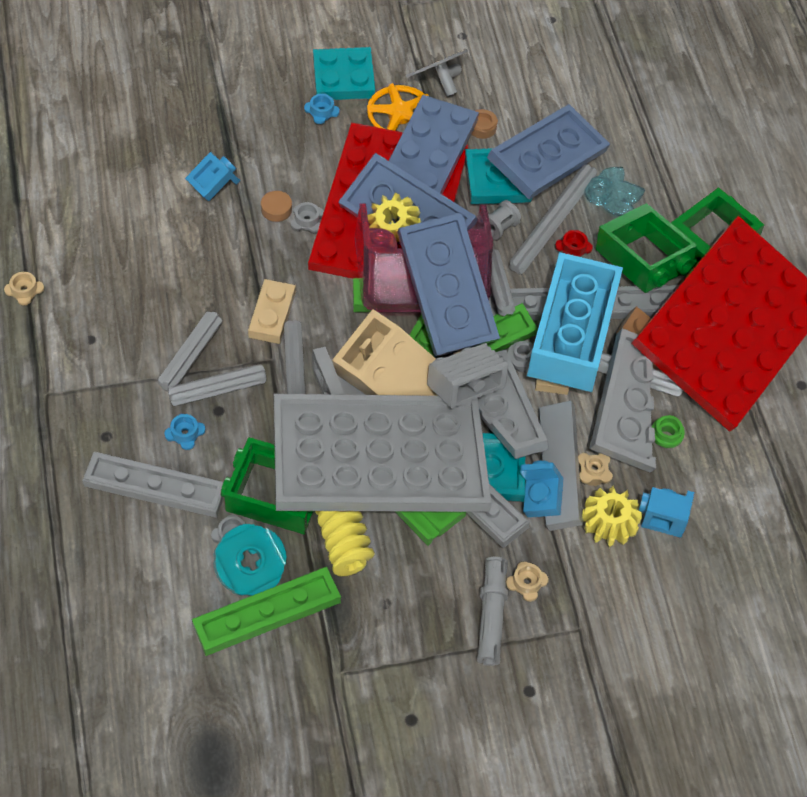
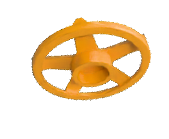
M391 83L388 87L377 91L369 100L367 105L368 118L374 127L383 128L375 121L373 112L386 113L390 119L387 129L396 131L399 124L409 122L413 109L418 105L422 95H429L410 86L394 85ZM399 92H408L418 97L409 101H403ZM390 94L391 104L374 105L381 96Z

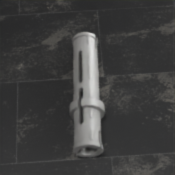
M496 556L485 559L484 586L480 588L479 596L482 599V615L477 662L487 666L500 664L504 602L508 600V590L506 589L508 561Z

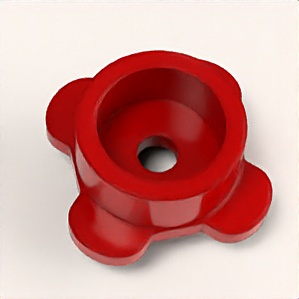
M570 230L564 234L563 240L556 241L555 248L557 251H562L565 254L581 257L585 253H591L593 245L588 242V238L583 232Z

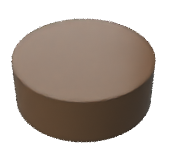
M485 109L475 110L479 112V116L471 135L480 139L492 137L497 130L498 119L496 115Z
M282 191L266 193L261 199L262 215L273 222L286 220L292 213V200L290 196Z

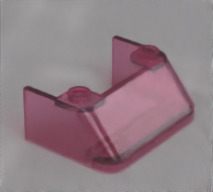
M359 204L354 238L363 305L371 311L374 309L377 312H421L402 248H397L396 238L390 231L382 228H369L366 204ZM480 204L477 216L478 221L475 224V228L467 231L489 300L491 295L493 239L487 204Z

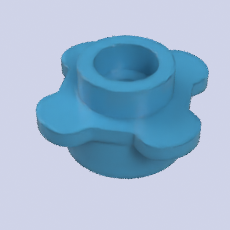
M327 94L314 95L310 102H307L304 106L305 112L310 113L317 124H323L330 117H337L340 113L339 107L334 106L333 98Z
M179 414L172 420L170 428H167L164 434L167 441H175L181 445L182 449L190 450L195 446L194 442L198 436L205 433V426L201 422L197 423V420L189 414ZM187 430L188 433L183 434L182 431Z

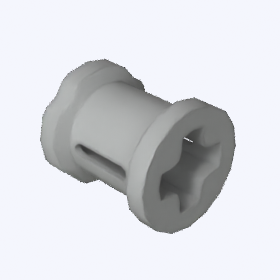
M504 200L499 203L498 209L491 214H484L480 218V225L489 238L497 240L502 237L503 231L520 223L521 214L514 204Z

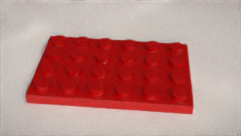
M351 122L310 254L308 270L352 279L368 278L366 264L404 256L402 246L398 243L394 250L389 248L387 242L382 246L379 245L376 241V236H371L368 231L370 225L342 208L338 203L375 153L389 161L403 132ZM469 145L465 146L442 194L453 202L456 201L465 166V149H468ZM406 274L391 278H411V276Z
M737 216L631 344L730 432L738 426L807 335V277L741 217Z

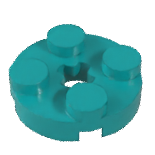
M243 524L231 529L221 538L214 549L213 565L218 580L226 589L237 596H252L273 588L279 583L284 572L287 556L281 539L273 531L256 526L255 524ZM248 550L251 555L255 553L258 555L259 560L255 562V570H251L248 566H242L241 561L244 559V551Z

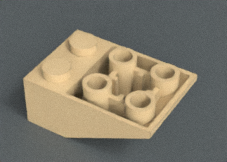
M372 309L332 360L337 375L366 395L438 396L427 385L429 364L436 360V358L402 328L374 309Z

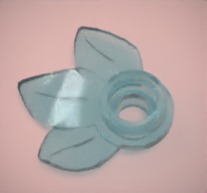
M610 167L604 169L599 176L590 180L584 190V194L591 203L602 205L607 212L621 216L634 209L632 205L642 198L645 189L624 181L623 167Z

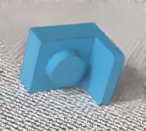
M211 152L185 178L208 201L229 180H232L236 185L241 181L233 174L237 168L226 157L223 156L219 160Z
M535 461L532 464L521 465L520 473L526 480L523 508L525 515L528 518L561 515L564 478L554 463Z

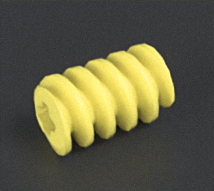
M315 511L318 515V524L322 527L321 534L325 539L329 560L333 564V573L337 576H350L362 571L367 561L375 555L374 550L367 547L371 542L369 536L363 535L367 530L366 525L359 523L363 518L360 511Z

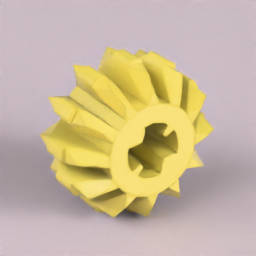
M396 192L392 200H388L386 196L382 195V204L372 203L371 208L374 213L367 215V221L371 224L368 227L370 235L376 236V241L379 245L382 246L387 242L389 248L393 250L397 242H400L397 233L399 228L421 223L420 218H418L420 215L418 206H412L413 202L408 196L401 200L400 195Z
M613 485L609 489L608 494L599 488L595 492V496H589L586 499L585 509L582 511L583 522H586L584 529L585 533H595V543L603 538L607 540L610 548L614 545L615 539L624 545L628 541L629 536L634 537L637 534L642 514L637 510L638 500H628V490L618 494Z

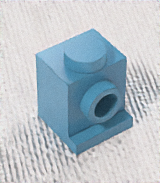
M652 487L650 494L643 492L638 511L644 514L641 527L682 538L689 520L695 492L687 491L686 496L670 489Z

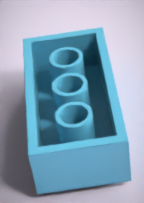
M559 252L531 353L527 376L592 392L623 267Z

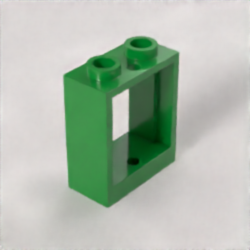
M719 187L671 222L672 225L697 245L694 258L695 263L692 269L711 246L691 231L690 228L711 212H714L728 225L739 216L759 235H761L765 225Z
M645 203L599 226L595 250L612 265L623 267L622 273L644 293H647L656 287H662L669 280L681 274L688 273L695 263L694 258L697 245L650 205ZM645 236L668 257L650 266L629 248L627 244Z
M248 437L244 448H238L233 461V468L235 470L232 477L227 476L222 485L221 496L225 500V510L305 535L314 511H276V505L242 495L254 464L275 469L274 444Z

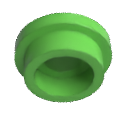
M665 415L657 419L652 425V428H655V443L659 446L674 448L683 441L685 430L678 418ZM664 431H667V432L671 433L672 435H666V434H664L663 432H664Z

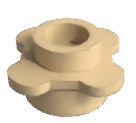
M18 272L11 277L4 291L7 296L16 298L20 305H28L36 294L44 291V285L40 281L36 282L35 277L31 273Z
M581 453L578 456L580 481L582 483L597 486L602 483H609L612 480L613 474L609 471L608 466L610 463L609 456L601 453L598 455ZM596 466L598 469L594 470L591 467Z
M520 562L514 575L507 578L506 586L509 590H516L522 594L524 600L532 602L537 599V592L540 588L548 584V576L536 565ZM529 579L530 583L526 584L524 580Z

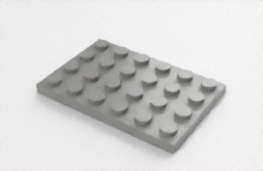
M274 394L276 511L490 512L492 502L478 398L476 400L472 399L470 403L468 401L465 404L461 403L459 407L455 406L452 409L439 396Z

